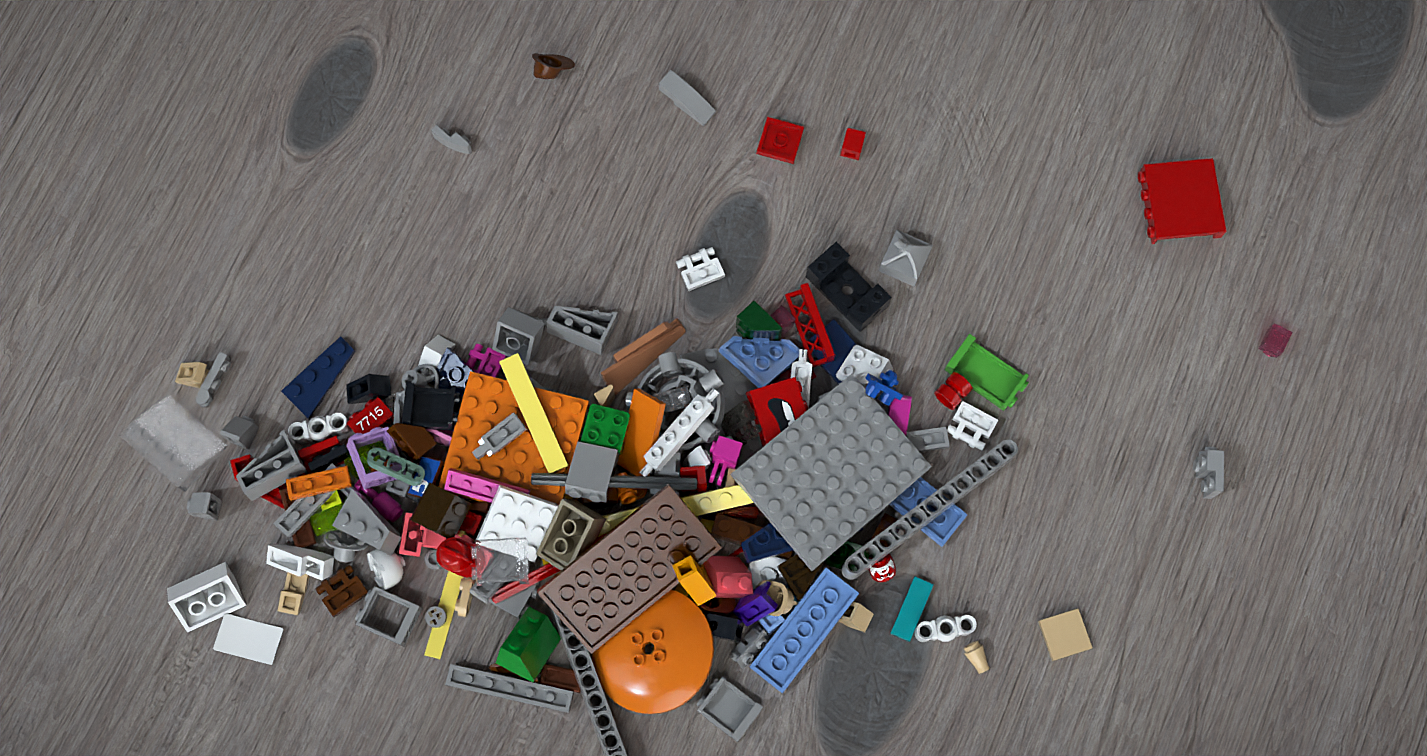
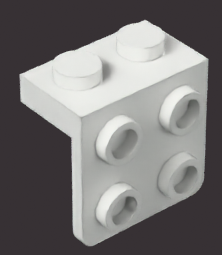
M855 345L838 370L836 377L838 380L843 381L853 374L863 387L866 388L869 382L865 377L868 373L882 380L880 378L881 373H886L889 370L893 371L894 369L889 359L859 345ZM881 390L876 397L880 396V394L882 393Z

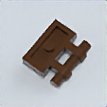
M351 565L344 569L340 568L336 571L337 574L328 580L324 579L321 585L315 588L319 595L325 591L328 593L322 601L333 617L345 611L368 593V590L357 575L349 579L348 575L354 572ZM342 580L344 584L334 591L332 586Z

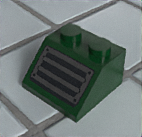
M755 301L751 302L737 315L736 332L743 339H753V337L769 338L770 341H779L781 339L782 327Z

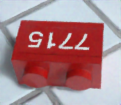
M377 397L376 399L369 400L362 411L351 415L350 421L347 424L355 433L365 434L376 427H388L394 422V414Z

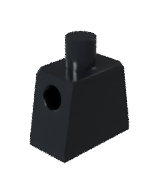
M709 613L706 614L714 638L740 643L744 627L742 621ZM716 623H718L717 629L714 630V629H713L714 625H715Z

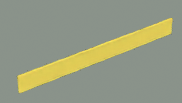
M448 571L438 607L446 612L447 619L443 626L439 628L432 627L424 654L425 656L441 659L455 604L460 592V582L464 578Z

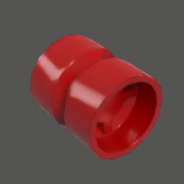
M953 372L945 381L946 384H941L934 392L936 398L951 410H954L961 403V398L967 396L973 389L967 379L957 372Z

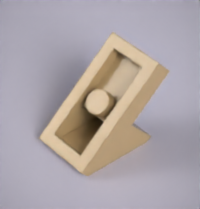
M201 362L181 363L175 382L201 388L210 370L206 369L207 365Z

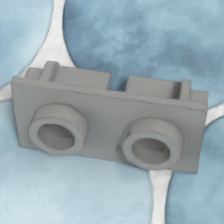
M759 626L753 627L744 637L748 644L745 646L740 642L731 651L730 658L743 669L753 661L754 656L760 650L764 649L770 637Z

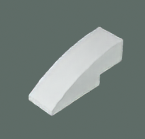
M269 544L266 564L300 577L307 574L324 580L333 574L334 556L296 546Z

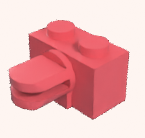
M406 512L404 513L397 554L420 557L421 547L437 549L441 542L446 540L445 537L411 521L410 518L413 513Z

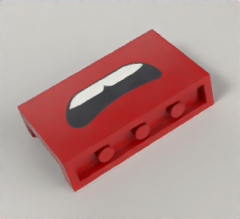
M796 377L746 392L762 447L808 410V405L801 396V383L796 380Z

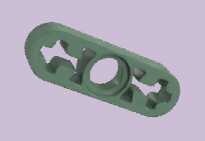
M373 448L368 452L367 463L371 468L412 486H418L423 482L425 471L421 466L381 448ZM379 455L380 459L377 462L374 461L373 458ZM386 459H389L387 461V465L384 466V462H386ZM396 462L402 466V469L393 471L390 465ZM405 467L408 468V470L406 471V475L403 474L405 471ZM417 472L418 476L415 479L412 478V474Z

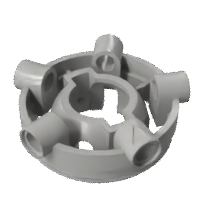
M675 352L659 355L660 364L652 368L644 376L638 388L650 395L653 390L656 391L655 398L666 403L668 396L674 391V388L680 387V385L691 386L689 392L693 399L697 395L705 397V394H708L714 388L719 393L717 395L716 411H712L694 431L700 437L692 442L683 444L678 451L694 449L706 442H712L720 432L719 428L725 414V396L721 387L725 383L716 369L709 371L694 361L677 359ZM685 369L693 370L690 377L682 375L685 374ZM699 372H702L705 375L699 378V383L696 381V379L698 378ZM679 376L666 382L660 389L655 387L663 377ZM628 392L626 396V407L628 410L630 409L633 392ZM663 415L660 428L666 431L671 424L666 421V416ZM711 415H715L713 421L710 419ZM659 432L658 439L663 435V433Z

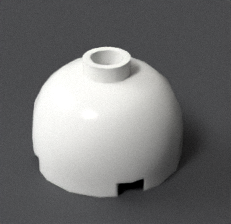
M378 549L367 554L371 571L374 570L376 575L374 579L382 590L390 589L400 582L404 573L403 567L405 566L402 555H397L395 551L392 555H388Z

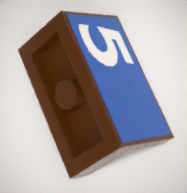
M422 456L418 465L425 471L424 480L418 486L410 485L407 494L421 498L429 482L439 486L445 462ZM415 472V474H414V477H413L414 479H415L416 476H418V473H417V472Z

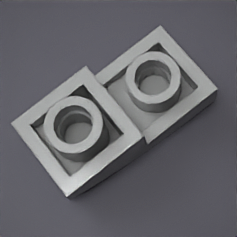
M437 125L431 130L433 137L446 147L465 154L472 152L471 142L466 136H460L457 132L451 136L445 128L441 129Z

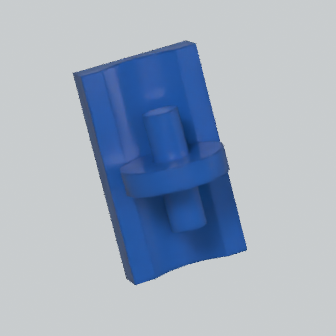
M889 370L886 373H881L880 378L882 380L869 373L867 374L865 379L869 383L865 389L868 396L876 398L881 390L882 393L878 399L889 406L895 398L901 400L903 394L896 391V388L893 386L899 383L896 372Z

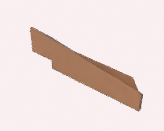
M678 318L671 323H668V321L663 322L613 355L615 364L602 371L601 377L607 386L610 384L613 386L615 395L685 334L686 330Z

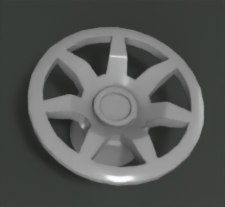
M422 364L403 375L402 386L405 390L406 382L415 383V387L432 388L427 384L435 379L434 388H438L439 374L433 366ZM428 369H431L434 374L427 376Z
M341 530L329 531L323 538L326 544L335 548L334 559L341 562L353 561L355 551L364 550L369 546V544L359 539L357 540L353 536L347 538V533Z

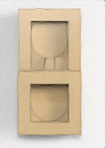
M287 572L285 587L281 591L277 611L299 615L307 590L309 575L304 574L300 577Z

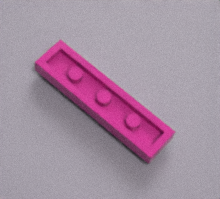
M453 468L448 470L444 490L492 503L499 485L530 494V490Z

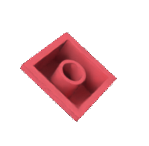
M712 556L703 563L717 595L714 598H742L753 594L752 574L739 557Z

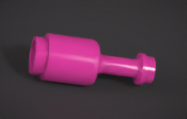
M360 479L356 482L355 487L357 491L366 493L373 500L371 505L387 521L395 522L402 515L403 509L401 505L387 492L377 493L373 488L364 490Z

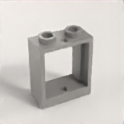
M374 586L373 590H369L365 597L366 604L364 608L360 609L356 615L355 620L357 622L355 625L405 647L422 608ZM380 596L409 608L396 637L367 624Z

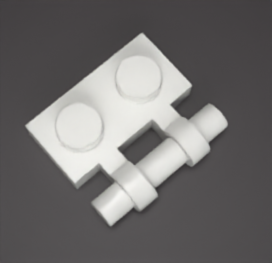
M713 247L706 250L705 248L700 249L698 253L690 256L685 255L682 259L676 261L678 269L684 266L687 268V270L681 272L688 291L725 277L718 258L709 259V256L715 254ZM699 260H702V261L704 262V263L699 264V265H697V266H693V264H692V263L697 262V261H699Z
M962 401L952 419L959 423L957 428L949 425L947 432L952 434L953 438L957 440L959 438L969 443L968 446L983 450L986 443L980 441L979 438L982 435L988 439L998 419ZM964 427L974 431V436L972 437L963 432Z

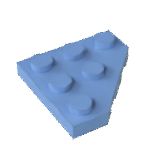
M733 336L719 349V352L758 388L770 385L791 367L793 362L799 360V348L787 339L770 341L769 338L753 337V339H742V337Z

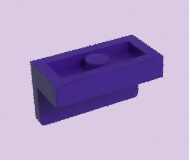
M769 581L753 589V594L740 598L733 612L747 627L775 611L778 606L767 594L771 585Z

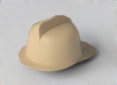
M764 580L755 587L757 588L766 581L771 583L767 594L778 606L775 611L768 615L780 616L781 614H786L792 609L793 605H797V602L794 601L792 590L782 583Z

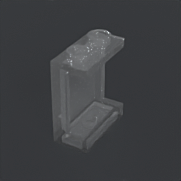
M526 537L475 540V546H471V558L475 559V567H472L471 573L472 580H476L477 586H482V583L509 581L529 584L528 541Z

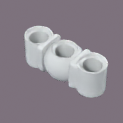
M335 413L331 416L327 415L326 417L315 416L309 422L305 420L302 423L295 422L291 424L288 434L298 444H305L313 440L324 441L330 435L334 437L337 434H346L350 430L347 424L349 420L341 413ZM344 420L342 427L335 428L337 421ZM318 425H324L321 432H315ZM298 430H304L302 436L295 437Z
M942 615L930 622H921L915 628L914 635L920 642L935 641L937 639L942 642H949L955 637L971 634L976 629L977 623L970 615L956 616L954 618ZM962 620L970 623L971 628L969 631L962 629ZM942 623L949 625V634L941 631L940 626ZM921 627L929 629L930 635L928 637L920 634Z

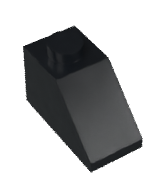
M368 374L346 384L348 404L365 403L377 397L382 400L391 396L390 376Z

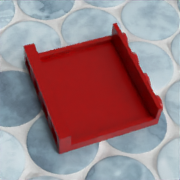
M1213 158L1143 165L1138 172V182L1142 185L1141 200L1145 203L1144 217L1148 220L1147 235L1148 238H1151L1152 244L1162 239L1213 235V239L1221 238L1227 232Z

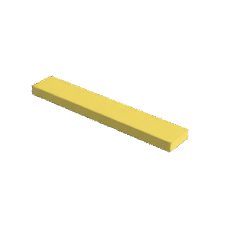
M517 353L499 361L548 473H554L569 466L520 355Z

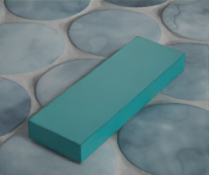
M914 576L890 634L910 642L933 584Z

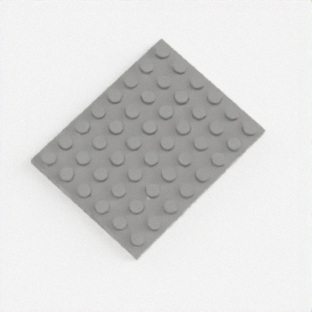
M851 374L730 475L808 568L813 571L932 466L875 399L866 394V389Z

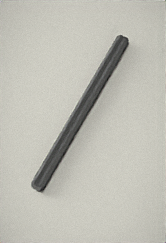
M532 473L531 484L565 486L568 474ZM611 475L608 487L662 489L669 484L673 489L696 490L697 479Z

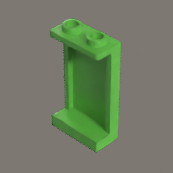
M969 334L947 364L945 371L949 374L957 372L971 384L972 390L1004 411L1007 406L1011 408L1018 399L1015 396L1018 391L1023 392L1029 382L1026 379L1029 375L1027 373L1022 375L974 342L976 338Z

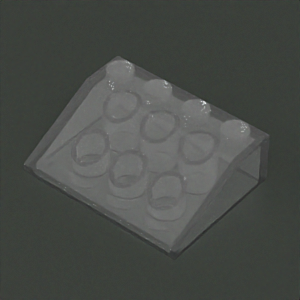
M169 395L133 420L119 435L184 492L228 447Z

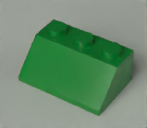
M528 607L500 647L496 664L533 683L561 640L548 616Z

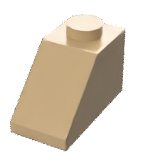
M853 602L838 622L865 632L874 614L861 604Z

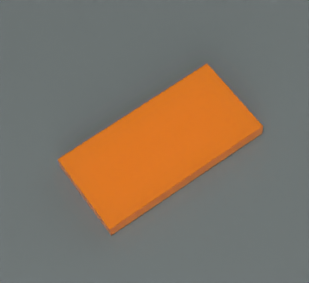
M636 388L633 391L629 409L630 419L623 442L624 449L622 455H619L617 462L618 465L635 476H643L639 473L647 464L643 456L658 440L666 403L640 388Z

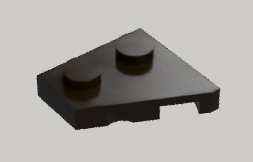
M796 554L777 566L798 601L804 596L824 561L811 571Z

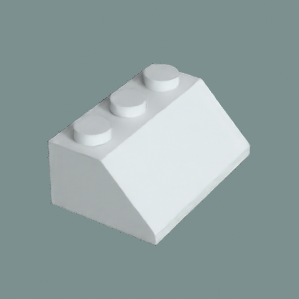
M226 562L167 588L168 603L187 633L224 616L225 613L229 614L246 606L237 581Z

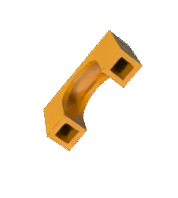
M691 555L672 565L678 581L698 606L717 596L704 565L699 566Z

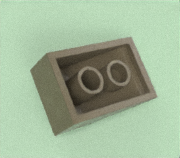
M562 499L536 555L559 570H563L592 546L598 538L606 518L576 499Z

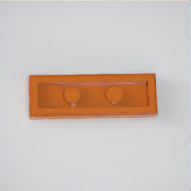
M348 466L286 479L290 501L352 487Z

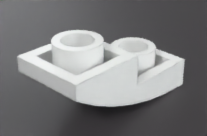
M698 446L684 459L682 466H705L706 470L710 465L711 458L706 450Z

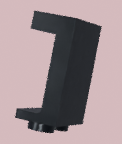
M406 382L402 423L424 427L425 429L454 431V424H456L458 412L455 410L456 404H460V392H457L456 386H451V389L415 387V383Z

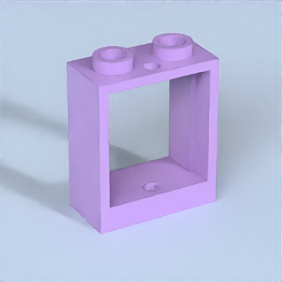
M376 427L368 433H356L348 439L347 448L364 490L397 480L380 471L366 474L356 449L383 440L386 450L400 457L393 438L387 432L388 427ZM396 462L392 463L393 466L390 467L393 471L402 469V466Z

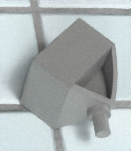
M896 230L881 262L879 272L915 287L933 245Z
M508 307L497 322L492 350L508 357L518 353L522 362L529 365L539 350L543 328L546 326L548 318L539 319L538 317H533Z

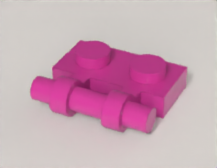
M476 343L474 349L470 350L468 354L469 359L466 364L475 373L497 378L502 369L499 361L506 359L507 356L491 348H487L485 354H482L480 352L483 346ZM480 360L481 363L478 369H473L476 361Z

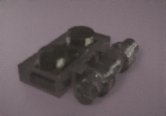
M749 400L742 401L725 413L721 424L725 437L732 436L733 440L743 443L742 447L747 444L749 439L753 440L762 431V427L759 424L753 426L751 423L756 419ZM742 428H743V430H744V432H745L744 434H741V431H740V430H741Z

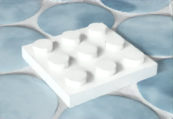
M499 485L476 538V544L535 562L538 556L536 553L554 517L558 504Z

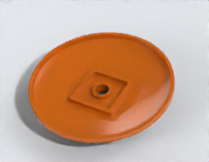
M671 589L592 653V662L602 689L614 702L637 713H665L688 702L705 683L714 657L713 634L706 616L698 605L687 596ZM648 643L654 644V651L651 654L645 653V646Z

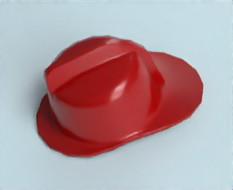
M447 538L437 548L436 559L439 565L459 576L466 578L474 577L484 568L485 557L481 549L460 538Z

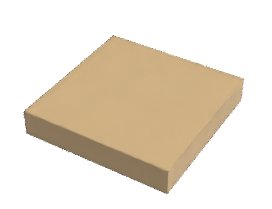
M1079 609L1038 621L1052 661L1092 649Z

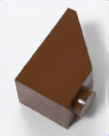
M395 423L387 430L411 462L416 461L437 444L434 436L424 427Z

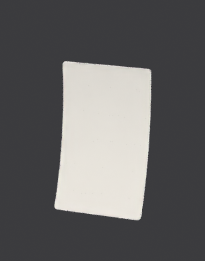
M225 613L213 649L272 665L283 628Z

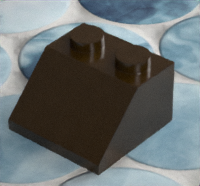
M429 482L410 520L445 538H452L457 535L472 503Z

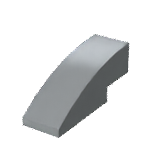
M672 70L659 82V91L672 99L674 105L701 125L705 126L716 113L714 108L694 88Z

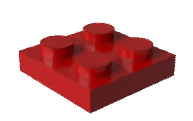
M767 117L756 154L794 164L804 127Z

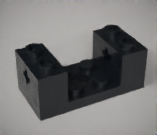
M835 242L807 267L806 278L861 332L888 308L892 297L879 284L872 288L848 263L850 255ZM849 286L853 292L850 295H845L842 292V288Z

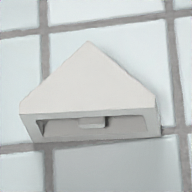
M437 335L424 346L418 366L428 364L436 369L446 348L449 347L453 350L455 344ZM428 369L429 376L434 374L431 369Z

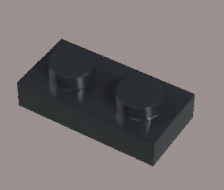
M345 444L337 445L331 448V452L314 457L312 462L308 463L313 473L325 471L332 463L336 465L351 457Z

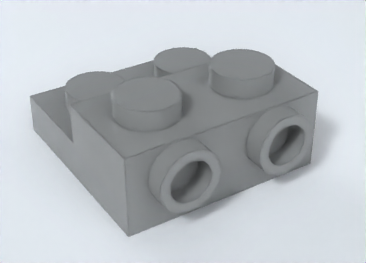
M1205 447V451H1200L1199 456L1194 460L1193 471L1196 472V478H1204L1201 482L1203 498L1212 499L1224 491V451L1217 450L1216 447Z

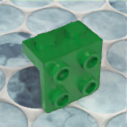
M592 404L589 408L581 442L616 449L618 454L622 455L624 449L623 442L630 414L621 410Z

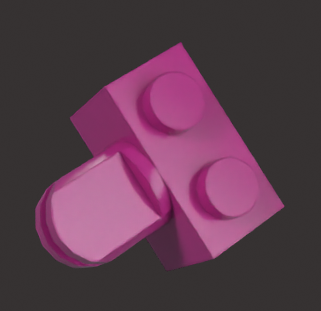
M720 435L717 441L713 440L710 457H712L711 462L714 464L709 483L713 484L719 467H722L717 481L718 486L722 485L728 468L736 469L743 443Z

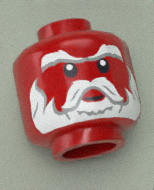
M890 554L868 569L872 579L877 582H887L896 574V566Z

